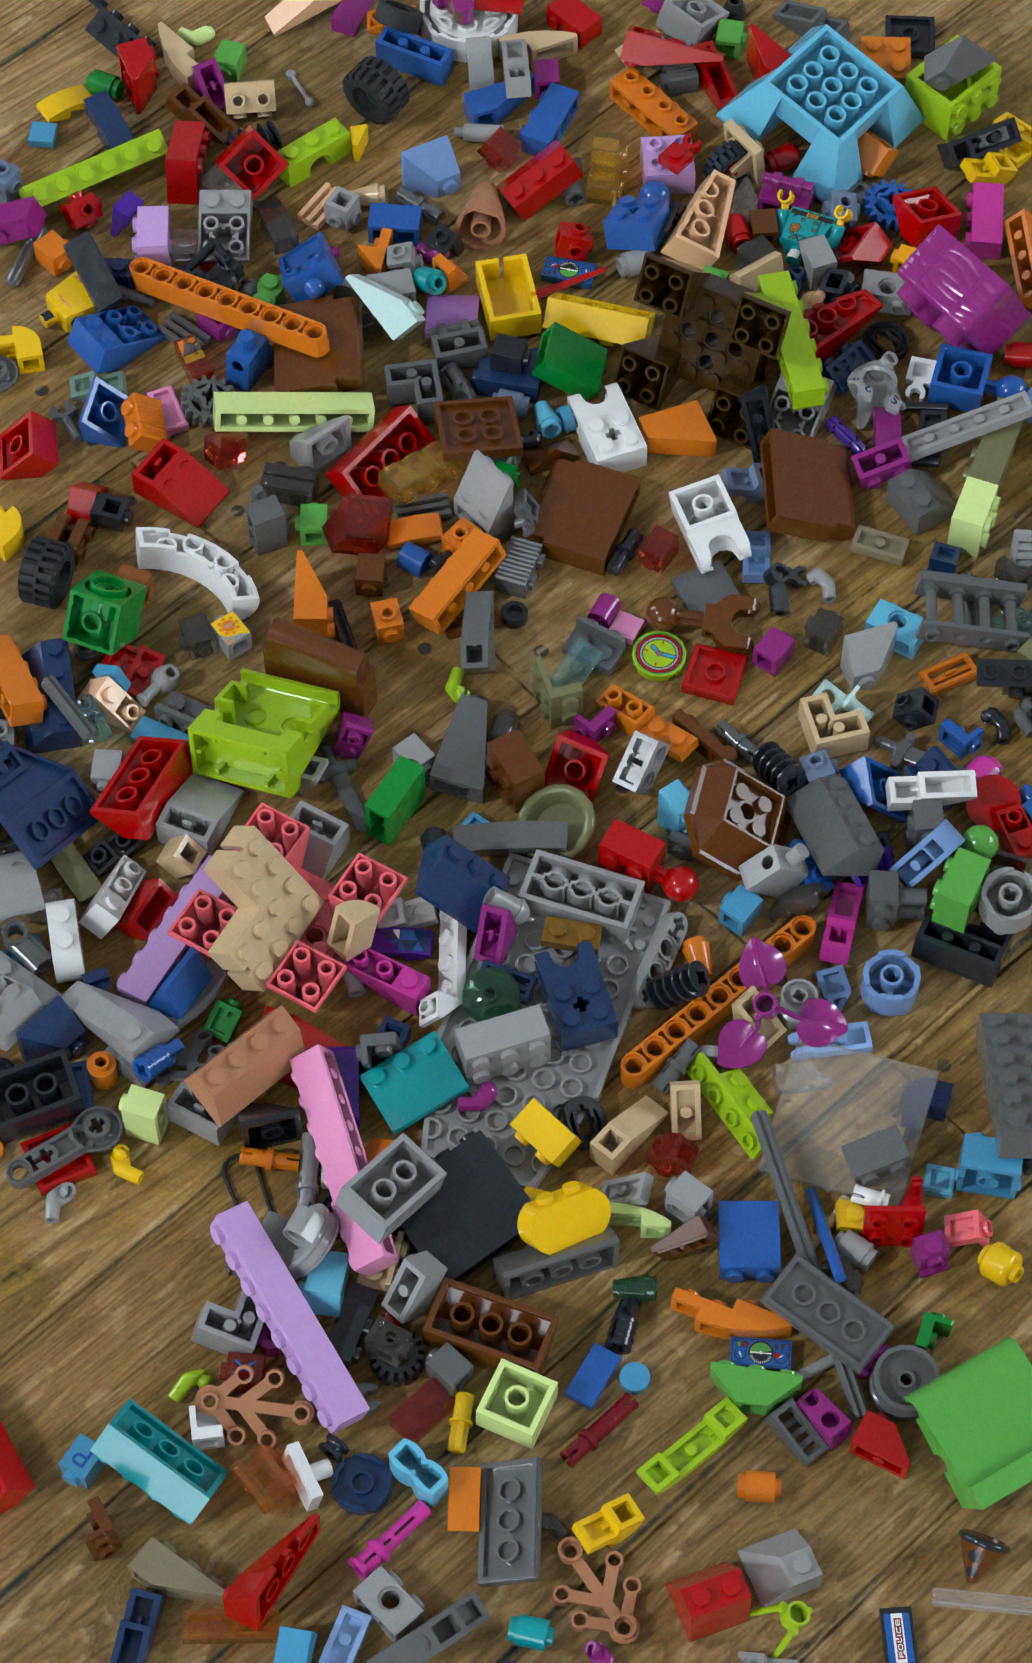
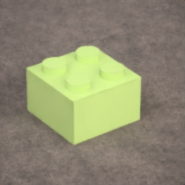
M967 476L951 518L948 545L962 548L961 553L976 558L980 548L986 549L990 537V528H994L998 515L997 510L1001 497L997 496L999 485Z
M501 1358L476 1410V1425L533 1449L557 1399L558 1382Z

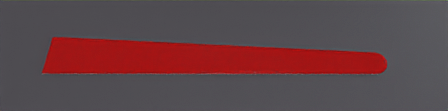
M603 267L536 290L537 298L540 299L605 272L606 268Z

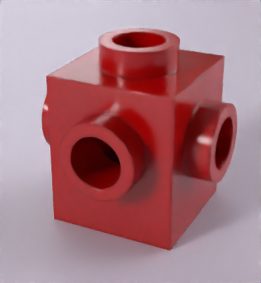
M79 190L68 196L70 199L68 202L59 206L70 229H79L82 226L84 229L90 228L98 223L97 218L103 216L101 211L102 203L98 196L93 195L92 192L83 193L82 190Z
M560 221L554 239L555 256L585 262L587 253H591L594 247V238L591 237L590 226H585L582 223Z

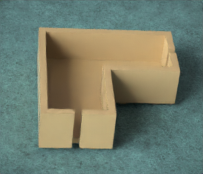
M233 826L220 845L223 849L229 850H216L203 871L229 897L238 909L207 953L223 970H229L227 974L242 990L265 991L267 988L266 983L295 942L300 939L325 901L256 826Z

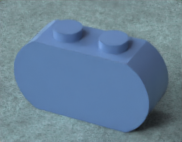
M945 819L889 870L899 871V881L904 887L912 888L954 852L965 839Z

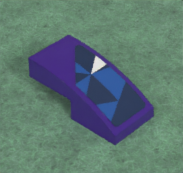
M407 927L375 929L370 949L389 958L401 956L405 961L432 958L434 932L428 929Z

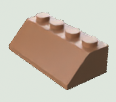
M281 1005L265 1015L184 1079V1082L219 1128L292 1070L289 1060L305 1052L300 1028Z

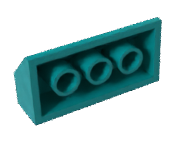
M130 1398L110 1421L90 1449L101 1462L117 1470L125 1480L137 1485L152 1500L160 1502L172 1511L176 1518L184 1520L189 1525L193 1523L229 1473V1471Z

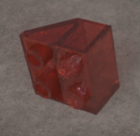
M348 493L322 526L331 552L357 556L358 553L378 554L389 541L394 505L393 499Z

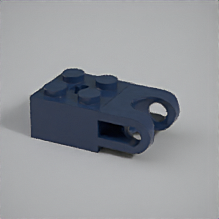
M589 940L577 943V961L570 966L555 964L549 952L535 954L536 973L561 1052L618 1037V1020L592 943Z

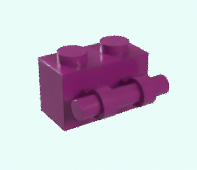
M775 171L774 174L764 172L762 178L764 183L758 198L757 209L775 208L777 218L778 208H781V202L777 198V193L782 189L784 192L783 200L789 198L790 190L795 196L794 202L789 205L788 209L791 210L792 206L811 211L815 193L813 182L805 181V178L799 176L797 178L783 176L781 172Z

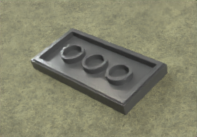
M797 1253L760 1300V1303L858 1375L862 1373L896 1327L892 1322Z
M540 1457L481 1464L478 1585L482 1588L540 1581L543 1460Z

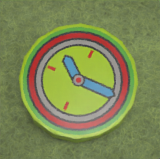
M649 632L641 636L634 644L632 663L642 677L651 681H667L674 675L675 677L678 676L685 667L686 649L683 642L669 632Z

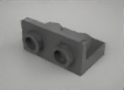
M579 615L576 619V628L562 646V654L610 676L625 654L626 638L616 630H609L599 625L595 620Z
M173 690L163 705L157 703L154 707L158 722L188 734L187 728L205 708L215 711V708Z
M396 1032L360 1035V1043L356 1044L357 1061H360L361 1067L364 1066L368 1071L375 1067L374 1056H378L379 1060H387L402 1051V1041Z

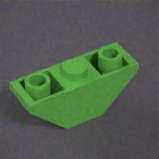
M720 1360L718 1363L711 1362L710 1379L722 1395L728 1397L742 1413L767 1416L801 1392L803 1375H797L792 1370L782 1369L777 1372L767 1370L760 1365L737 1366L734 1362L728 1360Z

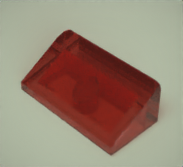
M432 1377L388 1417L389 1425L402 1438L415 1442L454 1407L455 1403L439 1382Z

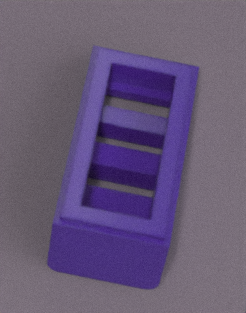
M130 190L113 206L111 235L114 238L135 217L137 207L143 206V200Z

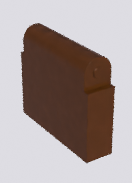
M331 295L278 305V307L324 324L327 329L330 350L322 357H312L274 342V392H347L364 386L363 312L361 300L355 297L335 299Z
M770 428L760 442L767 531L826 542L828 539L845 541L853 538L856 532V521L848 451L842 447L829 445V440Z
M557 459L554 461L536 500L540 505L538 524L534 525L535 533L524 537L522 531L520 537L542 543L543 553L547 555V559L604 576L606 565L614 554V549L621 538L640 495L641 478L584 460H580L578 464L565 459Z
M279 617L275 618L268 630L266 642L262 646L266 674L340 692V708L338 712L343 713L345 711L368 718L377 702L375 666L369 663V654Z

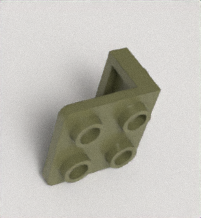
M541 655L535 656V666H531L534 679L531 682L535 698L540 697L541 704H539L543 720L548 719L551 729L561 726H572L575 715L580 714L583 717V689L581 683L576 682L553 688Z

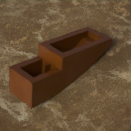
M185 82L167 98L165 107L181 121L205 122L206 132H210V140L223 146L227 142L228 131L237 133L239 127L205 94L200 97Z

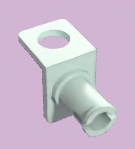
M825 679L813 693V695H817L825 690L831 691L835 696V702L831 704L835 715L844 711L847 713L862 709L866 722L874 715L873 711L855 699V694L860 688L858 684L846 695Z

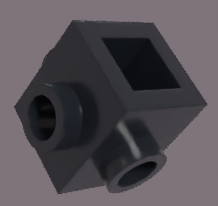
M827 268L819 290L825 292V299L828 304L836 301L837 297L860 291L861 285L851 271Z
M923 686L899 693L895 700L892 718L908 731L935 724L940 701Z

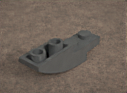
M472 1590L365 1662L424 1663L467 1635L471 1630L489 1619L490 1616L474 1590Z

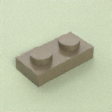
M858 524L850 546V552L902 566L910 539Z

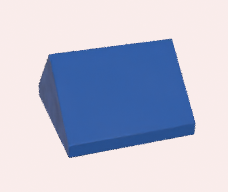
M97 376L93 377L78 422L82 437L87 442L121 448L126 438V424L124 415L121 414V405L129 396Z
M191 946L161 985L147 1007L155 1009L165 1016L182 1019L213 978L199 952Z

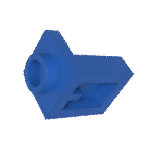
M947 718L940 724L937 739L962 760L969 753H976L982 746L983 742L981 740L984 730L979 726L968 735L961 725L955 724Z

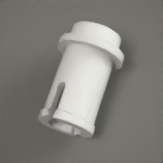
M855 1184L851 1202L861 1205L888 1206L891 1194L886 1193L884 1189L877 1191Z

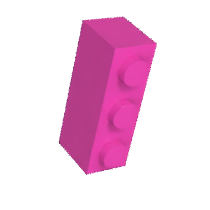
M973 182L972 193L967 192L966 208H970V212H966L965 227L970 228V232L965 234V247H969V250L979 259L1000 260L1003 241L1004 184Z

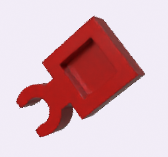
M688 133L683 137L680 145L674 141L659 154L658 163L678 175L693 162L694 154L701 150L702 141L698 140L695 144H690L691 134Z

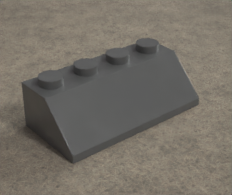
M819 777L786 798V807L823 876H869L870 870H877L885 849L845 777Z
M608 1224L602 1233L552 1255L542 1253L530 1245L515 1252L512 1250L504 1251L496 1258H493V1272L502 1297L513 1300L619 1266L620 1241Z

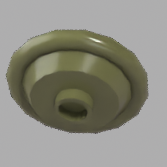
M552 784L537 790L525 801L518 813L517 821H567V851L545 852L573 860L586 849L592 839L596 817L593 804L583 791L571 785ZM527 854L528 857L533 859L534 854Z

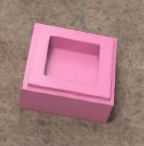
M620 610L609 630L618 631L626 638V643L633 646L645 626V620Z

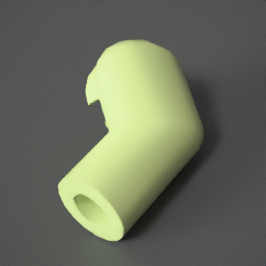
M202 26L194 31L181 27L177 35L187 43L201 46L215 37V30L211 26Z

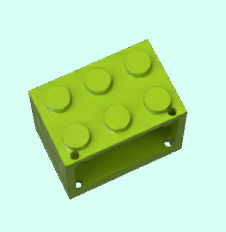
M956 35L954 38H952V39H951L950 41H948L947 43L953 41L954 39H956V38H958V37H960V36ZM923 61L907 74L905 89L925 118L922 124L947 141L952 136L961 133L968 123L976 121L983 111L987 108H992L996 104L998 88L1001 83L1002 66L993 62L961 82L940 92L924 82Z

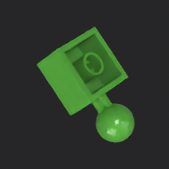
M985 825L973 826L964 833L963 838L965 841L962 843V848L958 847L954 857L949 855L943 869L945 872L943 878H938L932 892L934 896L929 907L933 909L931 921L963 934L979 902L982 886L988 877L990 859L996 854L999 846L996 833Z

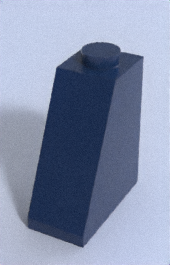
M538 347L528 349V351L532 352L530 364L528 367L524 366L521 376L491 370L490 356L481 358L479 367L474 368L472 374V383L476 384V395L492 397L493 392L498 393L499 389L502 388L524 393V396L530 397V403L536 404L539 400L543 380L532 375Z

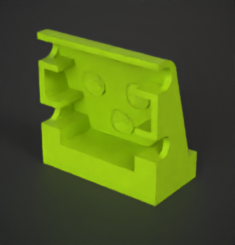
M242 668L240 670L241 682L231 680L214 698L215 711L205 708L187 728L193 773L291 799L301 788V776L339 711L340 692Z

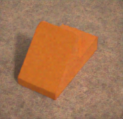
M382 228L380 238H375L373 247L357 245L358 262L368 274L386 272L387 247L393 245L392 229Z

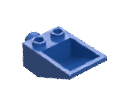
M321 231L278 258L283 286L295 302L320 298L344 282L342 272Z

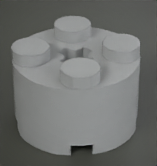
M1013 867L999 868L988 875L982 886L978 904L979 914L983 922L997 935L1021 932L1032 923V876L1025 871L1023 873L1015 870Z

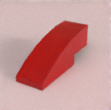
M713 40L697 44L716 50ZM724 58L723 61L694 63L699 74V83L717 110H721L738 95Z

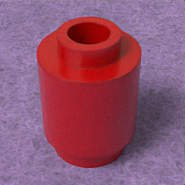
M787 142L768 151L764 156L765 171L773 174L775 171L783 173L798 166L800 163L799 159H801L799 148Z
M730 214L725 229V238L729 247L735 252H744L752 245V233L744 215Z
M1012 341V344H1006L1004 365H1011V368L1032 369V342Z

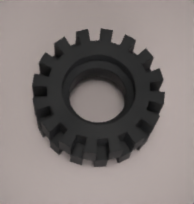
M389 1327V1333H386L385 1330L379 1332L380 1337H374L373 1345H370L369 1349L371 1370L373 1374L376 1373V1378L379 1381L383 1379L384 1384L387 1386L390 1385V1382H393L394 1387H400V1382H404L405 1386L410 1384V1379L416 1381L419 1378L418 1373H422L424 1369L423 1364H425L424 1346L421 1345L419 1336L415 1337V1333L412 1330L406 1333L405 1327H400L399 1331H395L394 1327ZM394 1347L405 1349L409 1354L408 1361L398 1367L388 1364L385 1356L390 1349Z

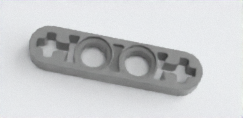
M681 912L664 914L656 928L629 988L628 999L634 1002L633 1007L635 1009L652 1007L646 993L647 981L653 979L650 974L651 966L655 967L656 975L671 969L688 930L687 918ZM662 942H664L666 945L665 955H663L661 952Z

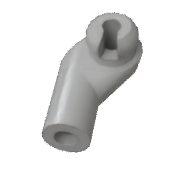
M816 567L812 571H808L806 575L807 581L811 585L818 583L822 587L823 602L826 604L834 603L836 601L835 581L822 568Z
M62 1183L47 1194L45 1222L51 1224L59 1222L60 1208L71 1201L76 1194V1187L73 1183Z

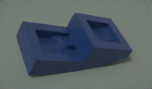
M936 541L927 570L955 574L962 548Z

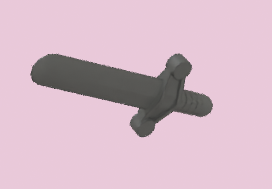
M913 732L908 733L898 743L882 736H876L873 739V743L877 747L893 753L890 766L894 770L899 769L900 764L904 760L916 764L926 753L913 747L917 741L916 735ZM952 763V765L956 768L957 771L967 770L966 768H963Z
M323 744L321 752L323 757L329 760V764L318 783L324 784L326 781L332 780L357 831H366L365 810L347 774L357 769V762L354 759L338 761L332 752L331 746Z

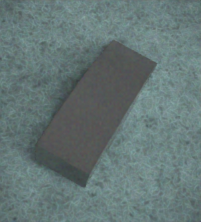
M785 0L773 13L774 19L801 37L812 27L824 24L829 25L847 41L852 37L849 22L829 17L826 8Z

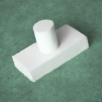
M299 1441L288 1444L282 1457L286 1469L306 1512L318 1509L323 1498V1492L317 1481L332 1477V1465L327 1458L309 1464Z

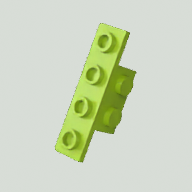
M704 1052L698 1053L687 1068V1074L692 1080H699L701 1093L751 1159L758 1158L762 1149L751 1116L756 1111L765 1110L770 1117L773 1111L740 1068L719 1074Z

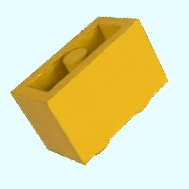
M535 1098L510 1123L516 1130L513 1136L525 1147L529 1144L534 1146L538 1150L534 1155L546 1166L552 1163L559 1168L583 1142Z

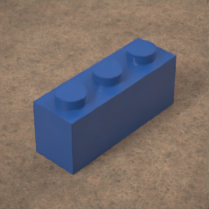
M385 26L375 41L376 58H382L401 72L443 87L453 71V49L387 26Z
M551 82L547 91L544 90L541 93L537 108L532 109L528 124L526 126L523 125L520 130L519 140H521L522 152L536 156L555 140L560 142L579 108V91Z

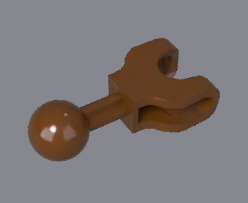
M731 594L724 597L719 603H706L705 612L681 609L673 599L658 597L647 606L646 619L653 629L661 632L669 631L677 624L702 628L701 637L713 640L718 649L749 655L754 649L753 640L749 636L737 633L733 629L732 623L740 617H754L760 610V602L752 597Z

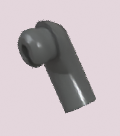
M1025 697L1023 701H1020L1013 715L1015 723L1026 738L1032 737V722L1030 720L1032 717V697Z

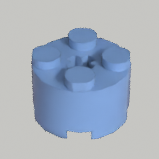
M895 949L881 950L878 952V955L872 957L869 961L867 960L860 987L865 1007L872 1013L884 1016L907 1014L915 1004L921 980L919 965H915L913 960L907 957V953Z

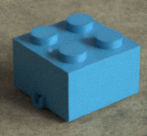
M980 1132L965 1133L958 1169H956L954 1181H956L955 1191L1014 1200L1016 1192L1021 1190L1022 1179L1020 1177L1023 1158H999L994 1137H988Z

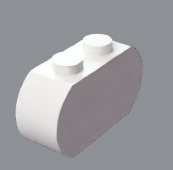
M75 899L47 902L45 906L57 984L82 980L81 975L85 974L86 970Z

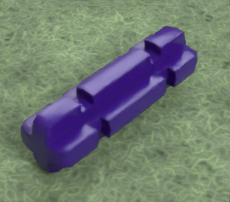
M833 415L826 420L825 427L831 433H835L834 436L846 448L852 449L851 452L854 455L867 450L868 446L861 439L857 440L859 437L845 424H841L842 421L837 416Z

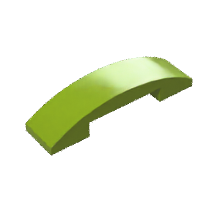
M725 1397L704 1415L703 1420L662 1454L658 1452L637 1469L636 1474L658 1495L677 1484L703 1464L747 1422L748 1418L728 1397Z

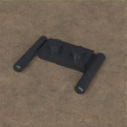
M902 401L905 403L906 409L900 411L921 412L917 431L948 420L949 402ZM942 451L911 462L912 467L939 468Z

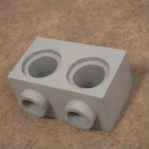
M635 730L612 782L635 793L648 796L671 745Z

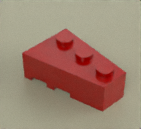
M175 120L165 158L167 203L198 205L204 160L207 158V147L210 146V132H206L205 122Z

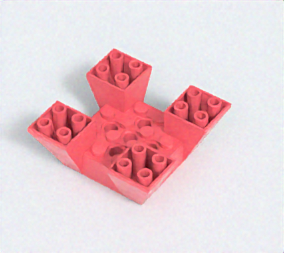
M261 802L245 826H256L325 901L300 939L295 942L268 980L266 987L317 1013L347 969V966L341 963L343 959L327 945L335 907L349 900L370 902L381 909L377 922L378 925L407 883L408 877L358 853L336 885L302 869L310 827ZM199 888L167 933L169 936L211 957L207 952L238 907L236 905L232 906Z

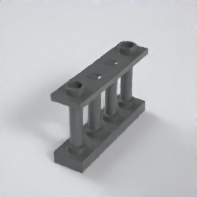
M921 569L914 583V594L926 596L927 619L923 618L915 634L916 639L1004 650L1014 653L1030 638V633L1017 631L1016 608L1020 607L1027 594V584ZM937 597L952 600L953 622L938 620ZM963 601L979 604L980 626L964 624ZM990 605L1005 607L1006 630L991 628Z

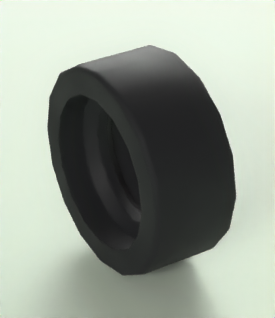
M379 0L374 19L392 29L415 34L419 31L423 13L412 6L398 1Z

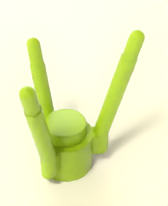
M781 1601L777 1605L750 1610L749 1616L774 1612L780 1613V1621L782 1626L787 1629V1634L777 1646L771 1658H778L791 1639L798 1634V1630L809 1622L813 1609L802 1601H793L789 1605Z

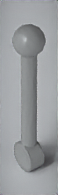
M286 71V78L292 80L304 97L306 106L312 107L315 101L312 97L308 96L298 82L295 71Z

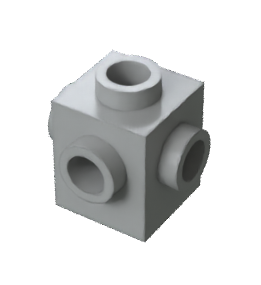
M337 186L324 203L326 223L333 228H339L348 233L353 225L358 224L362 216L360 196Z

